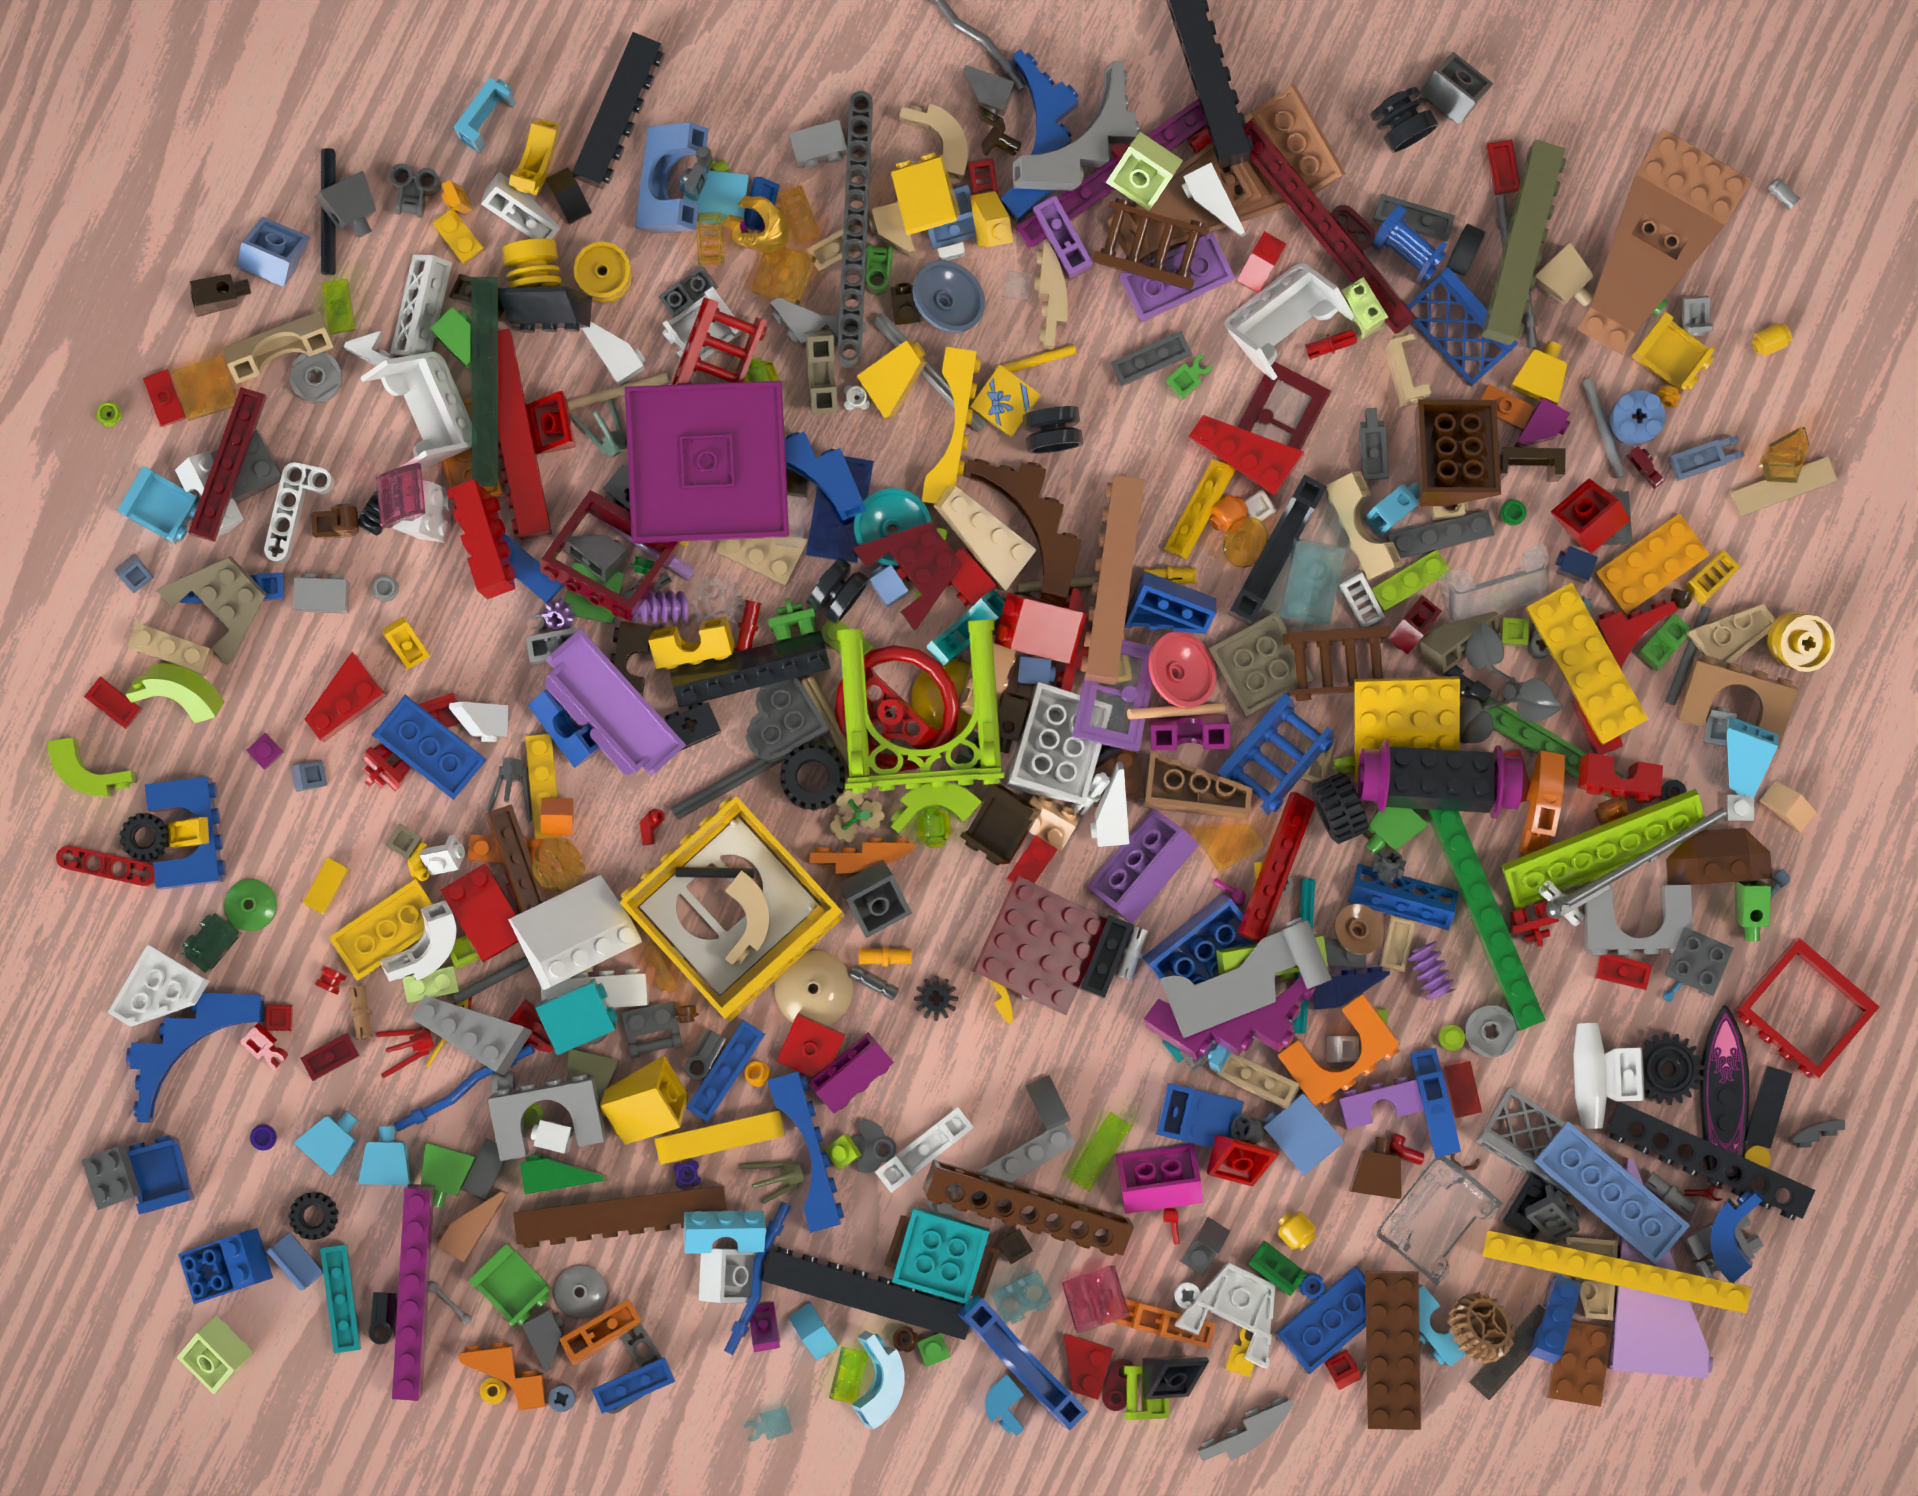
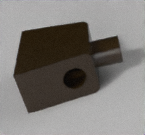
M231 274L190 281V294L196 317L234 308L237 306V297L251 294L248 279L233 282ZM220 291H225V292H227V293H226V294H220L219 292H220Z
M1005 691L998 713L1000 752L1009 754L1012 741H1018L1030 698ZM1005 721L1014 723L1012 730L1004 728Z

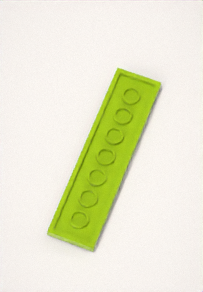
M1696 789L1690 790L1502 864L1512 906L1515 910L1545 899L1539 894L1538 890L1542 886L1549 892V889L1543 885L1548 880L1552 881L1563 892L1599 878L1703 819L1704 812L1699 793Z

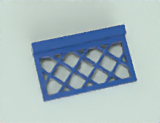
M1449 267L1407 305L1411 310L1417 303L1428 304V319L1417 318L1413 323L1471 386L1518 345L1516 340L1511 345H1507L1491 339H1485L1484 337L1482 339H1466L1467 323L1479 324L1483 329L1487 309ZM1439 283L1448 291L1447 301L1432 300V290ZM1429 293V300H1422ZM1450 294H1451L1457 301H1450ZM1431 304H1447L1446 319H1431ZM1450 305H1461L1465 309V320H1450ZM1468 313L1474 320H1467ZM1421 322H1428L1427 329L1422 325ZM1430 322L1446 323L1445 338L1433 337L1430 333ZM1449 323H1464V338H1448ZM1438 341H1445V349ZM1448 341L1463 342V357L1451 356L1447 352ZM1466 342H1482L1481 357H1465ZM1484 343H1496L1503 351L1495 358H1484ZM1455 360H1462V367ZM1465 360L1481 361L1480 372L1473 378L1465 371ZM1484 361H1491L1483 368Z

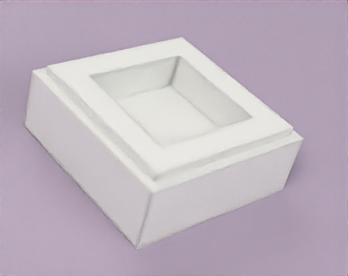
M963 242L938 249L939 260L952 261L965 256Z
M1263 489L1244 501L1248 507L1247 514L1254 525L1277 512V509Z

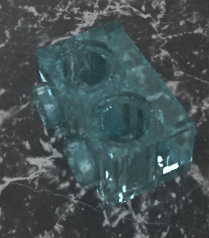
M1038 1270L990 1293L1004 1322L1010 1321L1012 1325L1025 1319L1024 1313L1032 1309L1036 1313L1049 1306L1047 1301L1052 1299ZM1032 1285H1037L1042 1290V1294L1037 1300H1031L1027 1297V1289ZM1008 1297H1013L1018 1301V1307L1013 1312H1008L1003 1308V1302Z

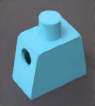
M1414 482L1408 488L1402 484L1374 506L1363 518L1379 538L1419 505L1417 500L1419 499L1418 483Z
M346 1111L338 1121L328 1115L299 1137L294 1144L330 1176H335L357 1142V1139L350 1133V1130L359 1120L349 1111Z
M379 1126V1142L366 1143L358 1184H412L407 1143L395 1142L394 1126Z

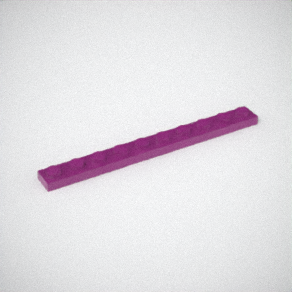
M1198 99L1146 136L1158 144H1164L1165 149L1172 151L1205 127V121ZM1115 158L1084 178L1081 185L1076 189L1066 191L1057 197L1070 222L1116 190L1106 183L1119 163ZM1033 214L1015 227V230L1030 250L1047 238L1036 214Z

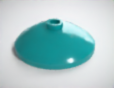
M887 488L871 494L863 501L867 511L855 516L854 534L857 544L860 546L893 535L887 531L889 526H894L897 530L896 533L929 522L932 523L927 507L916 495L903 489ZM890 553L877 561V563L882 565L899 566Z

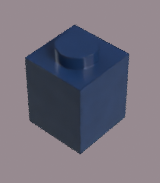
M1568 546L1565 551L1560 550L1556 558L1555 565L1558 566L1556 573L1586 584L1590 580L1598 557Z

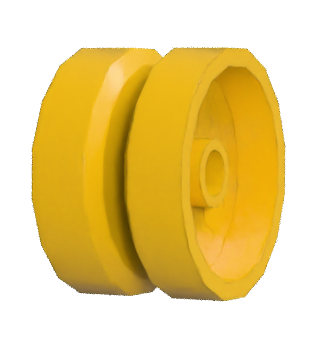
M605 241L594 242L584 247L576 257L573 267L575 280L582 293L592 296V302L599 304L615 303L622 299L630 290L633 280L632 267L624 251L617 245ZM601 270H603V272H607L603 276L599 275V272Z
M1791 611L1782 614L1773 622L1768 632L1767 644L1769 652L1776 662L1794 670L1810 672L1820 669L1829 661L1834 652L1835 638L1833 630L1825 620L1805 612Z

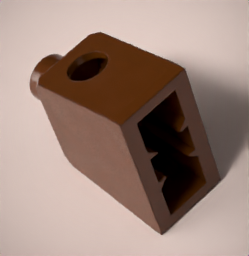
M1375 1137L1373 1152L1361 1151L1349 1187L1350 1192L1401 1199L1400 1156L1389 1155L1391 1139Z

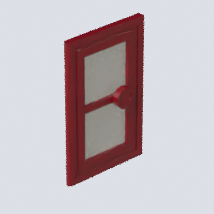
M1274 361L1271 367L1277 378L1272 380L1264 374L1237 427L1301 450L1331 390Z

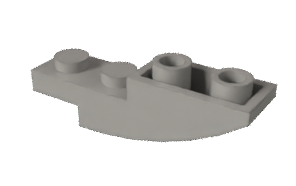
M1280 1396L1269 1401L1271 1405L1261 1410L1260 1406L1246 1411V1417L1241 1418L1245 1429L1241 1430L1240 1427H1235L1225 1432L1226 1437L1220 1440H1216L1213 1437L1201 1443L1202 1447L1197 1450L1202 1461L1226 1451L1232 1461L1258 1446L1286 1418L1294 1405L1292 1399H1285L1284 1396Z

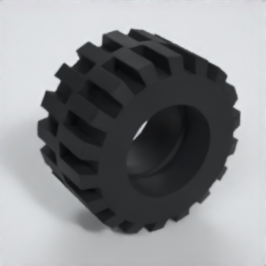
M809 743L803 744L804 747L799 750L798 747L793 749L795 753L788 754L785 757L784 763H782L780 773L782 789L787 798L794 805L802 809H810L812 811L821 808L825 809L830 804H834L837 797L843 792L846 783L844 765L839 756L829 747L821 746L817 743L811 745ZM808 762H818L828 771V782L818 792L805 791L798 783V771Z
M1340 772L1312 784V796L1315 806L1333 841L1341 844L1368 832V820L1362 802L1352 782L1344 773Z

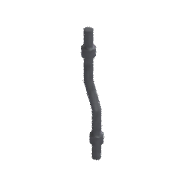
M929 0L932 4H936L953 28L984 46L999 66L998 70L1003 77L1014 81V87L1018 92L1027 86L1015 71L1016 67L1011 60H1007L989 36L960 20L946 0Z
M1506 196L1496 197L1498 212L1496 225L1497 229H1500L1503 250L1511 216H1508ZM1529 291L1527 297L1530 300L1528 312L1526 315H1523L1521 320L1524 324L1528 349L1538 347L1535 329L1538 324L1537 316L1533 314L1531 291Z

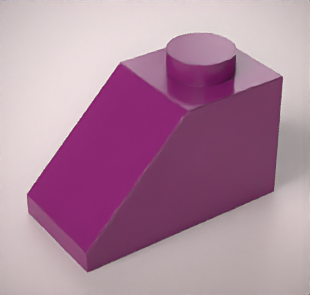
M1543 397L1514 446L1521 448L1553 440L1558 433L1563 436L1570 424L1567 420L1570 413Z

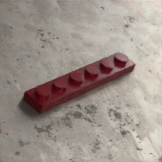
M240 387L188 531L190 535L213 542L216 541L267 398L265 394Z

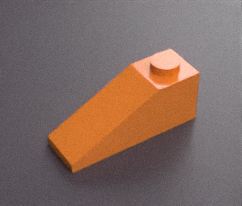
M627 1299L560 1338V1345L574 1367L642 1323V1320L630 1300Z

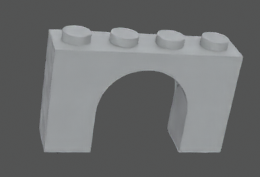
M1664 885L1660 887L1661 920L1657 929L1645 938L1631 937L1617 926L1613 911V886H1609L1611 889L1583 904V913L1585 914L1583 919L1584 951H1592V956L1608 955V950H1618V955H1634V950H1644V954H1660V949H1670V954H1673L1684 928L1693 930L1691 885Z
M587 1073L571 1076L572 1080L564 1082L561 1081V1078H555L545 1081L546 1085L536 1087L535 1083H528L519 1086L520 1090L510 1091L509 1088L495 1090L494 1094L488 1098L500 1161L526 1157L530 1152L524 1126V1115L531 1104L540 1100L556 1101L569 1111L573 1120L578 1147L604 1142L607 1136L600 1109L595 1076L587 1077Z

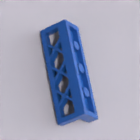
M1357 864L1354 882L1347 903L1362 904L1376 911L1449 930L1455 915L1459 891L1402 876V879L1395 878L1393 883H1396L1400 888L1394 889L1388 886V882L1378 878L1377 872L1372 871L1373 867ZM1361 874L1371 876L1374 881L1369 882L1360 879ZM1412 890H1421L1425 895H1416ZM1437 897L1451 898L1450 904L1441 902Z

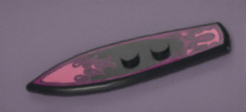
M1723 1005L1711 1025L1702 1054L1701 1065L1705 1066V1069L1700 1070V1075L1704 1077L1703 1080H1700L1702 1133L1704 1140L1744 1157L1749 1112L1748 1059L1738 1024L1728 1006ZM1705 1156L1706 1170L1713 1169L1716 1165L1714 1156ZM1737 1166L1729 1167L1726 1172L1727 1178L1730 1181L1737 1180L1740 1177L1739 1168Z

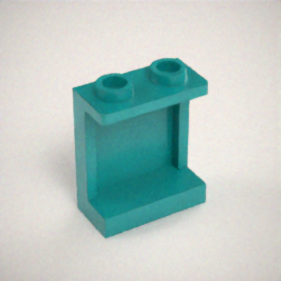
M595 978L591 979L589 983L551 1000L545 999L540 1001L535 1007L557 1055L616 1029V1022L619 1021L613 1006L608 1007L605 998L608 997L603 984H598Z

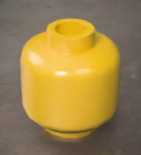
M1289 1211L1278 1221L1281 1225L1278 1229V1236L1292 1250L1298 1248L1301 1250L1305 1249L1317 1237L1314 1234L1316 1232L1315 1224L1302 1211L1294 1214Z

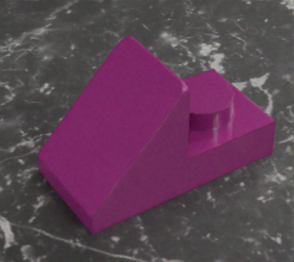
M774 1302L757 1305L750 1319L754 1352L780 1348L781 1340Z

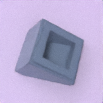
M136 554L130 556L115 569L117 575L133 593L154 578Z
M322 760L292 766L296 792L327 786Z

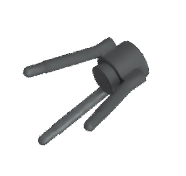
M503 759V766H499L498 777L487 810L489 812L492 811L503 778L506 781L504 802L508 803L512 782H519L521 777L526 818L528 822H531V805L527 781L528 769L524 768L523 760Z

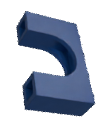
M209 777L145 784L148 811L188 809L198 818L208 817L209 844L199 845L193 854L183 859L153 862L156 889L163 890L223 882V876L226 875V864L220 857V850H223L222 834H218L217 824H220L221 818L219 808H215L214 798L218 797L216 782H212V779Z

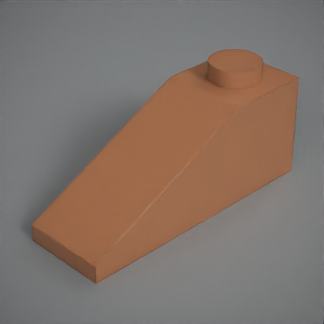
M501 1191L450 1223L449 1227L444 1225L437 1236V1239L440 1240L437 1246L460 1261L466 1262L508 1193Z

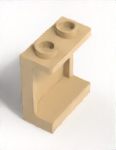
M1407 331L1392 335L1393 339L1389 340L1384 349L1400 408L1415 405L1418 399H1428L1431 394L1429 383L1413 387L1403 349L1410 348L1416 340L1415 334L1408 335Z

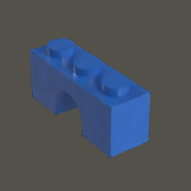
M547 689L541 692L528 705L574 768L593 757L600 750L590 738V731L592 730L590 725L588 724L583 728L576 726L567 711Z
M1558 1274L1550 1281L1543 1304L1546 1307L1544 1317L1539 1328L1536 1330L1529 1355L1553 1364L1562 1357L1581 1290V1282Z

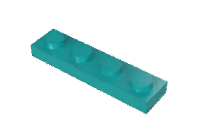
M348 1244L320 1248L334 1354L361 1350Z

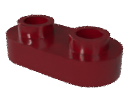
M1340 205L1332 211L1331 214L1337 221L1339 216L1347 218V223L1341 224L1339 222V224L1361 250L1368 249L1373 244L1375 238L1373 227L1354 209L1347 205ZM1360 233L1364 234L1366 240L1359 241L1357 235Z
M1121 1358L1115 1360L1109 1369L1102 1393V1401L1111 1411H1120L1127 1405V1376L1120 1377L1118 1370L1124 1366L1134 1365L1128 1359ZM1114 1393H1118L1121 1396L1120 1401L1117 1403L1111 1401V1395Z

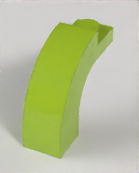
M161 663L150 665L145 675H140L131 682L132 685L126 693L130 702L153 696L171 698L184 707L194 723L215 718L224 704L221 695L208 680L188 668L175 664Z
M71 737L47 741L48 753L54 770L68 786L81 793L94 797H113L111 787L114 786V790L129 789L130 784L137 783L136 772L131 770L104 775L90 772L81 760L79 742L76 738Z
M932 783L921 785V788L911 790L900 799V802L907 808L905 811L900 808L891 818L893 822L891 829L899 835L920 811L929 807L948 809L965 823L982 804V801L970 791L952 783H947L948 786L932 787Z

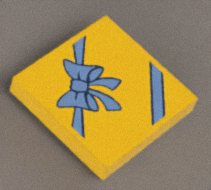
M999 364L969 408L973 409V411L1006 435L1012 437L1023 422V415L1030 412L1041 394Z

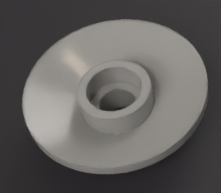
M577 1265L566 1269L558 1277L554 1288V1296L557 1305L565 1314L574 1318H587L597 1313L604 1305L607 1297V1286L604 1278L597 1270L589 1266ZM577 1287L584 1289L585 1294L583 1297L576 1296L575 1290Z

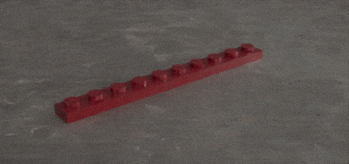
M1254 119L1248 121L1243 129L1246 136L1250 135L1254 150L1250 151V159L1351 282L1354 283L1364 277L1388 316L1385 319V323L1394 334L1400 333L1417 317Z

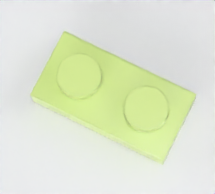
M454 966L435 970L416 981L414 975L402 978L407 1003L422 1001L425 995L436 998L460 991Z

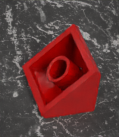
M563 391L555 392L526 404L536 455L576 447L567 399Z
M1216 1135L1207 1168V1175L1253 1187L1279 1153L1274 1149Z

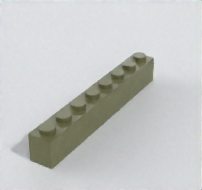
M1536 139L1528 149L1481 337L1511 345L1517 338L1520 339L1523 333L1524 324L1521 323L1522 316L1527 314L1530 306V300L1527 297L1529 291L1533 290L1536 282V276H1533L1535 267H1538L1541 262L1542 252H1539L1541 243L1544 244L1548 235V229L1545 226L1547 220L1551 219L1554 211V205H1551L1553 196L1556 197L1560 187V182L1557 181L1558 174L1563 172L1566 164V158H1563L1565 148Z

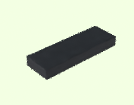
M1765 1066L1747 1128L1746 1142L1771 1149L1793 1073Z

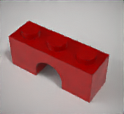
M1588 753L1580 758L1578 789L1586 790L1587 794L1601 795L1602 793L1611 794V797L1614 799L1636 798L1635 801L1638 803H1651L1652 800L1661 796L1663 765L1638 761L1629 766L1628 778L1622 779L1614 771V757Z

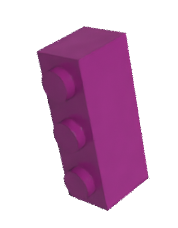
M868 1032L808 1084L833 1113H836L838 1110L845 1108L854 1096L865 1091L874 1079L885 1074L894 1062Z

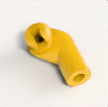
M420 841L408 859V866L413 879L422 882L428 879L430 873L426 870L420 854L422 849L430 847Z

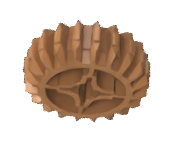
M1480 1292L1467 1294L1456 1301L1451 1311L1448 1312L1450 1317L1447 1323L1452 1326L1448 1332L1454 1336L1452 1342H1457L1459 1345L1458 1351L1463 1350L1465 1358L1472 1357L1474 1363L1480 1361L1482 1364L1496 1362L1510 1351L1509 1348L1514 1344L1512 1339L1515 1333L1510 1330L1514 1324L1508 1320L1510 1314H1505L1503 1311L1504 1306H1498L1497 1298L1490 1299L1488 1294L1481 1295Z

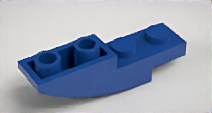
M1436 1047L1410 1053L1435 1158L1460 1153L1461 1149Z

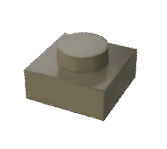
M399 823L385 845L406 859H409L422 840V837Z

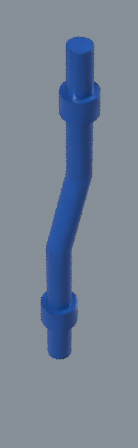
M531 1043L522 1047L510 1068L517 1065V1061L535 1053ZM487 1066L474 1071L449 1095L424 1108L420 1106L412 1110L410 1115L394 1122L395 1129L399 1132L415 1123L419 1125L427 1121L429 1116L455 1104L478 1081L495 1073V1071Z
M781 1202L773 1220H770L766 1227L764 1252H757L753 1259L751 1295L738 1322H734L731 1328V1337L724 1349L726 1353L731 1355L734 1354L741 1338L746 1336L749 1330L748 1324L762 1297L764 1261L776 1236H780L784 1228L782 1224L791 1207L784 1202Z

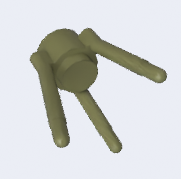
M792 1160L739 1164L740 1169L784 1168L780 1170L781 1175L751 1185L754 1189L780 1181L783 1182V1185L788 1184L761 1200L763 1204L792 1189L799 1188L798 1184L805 1182L800 1163H792Z

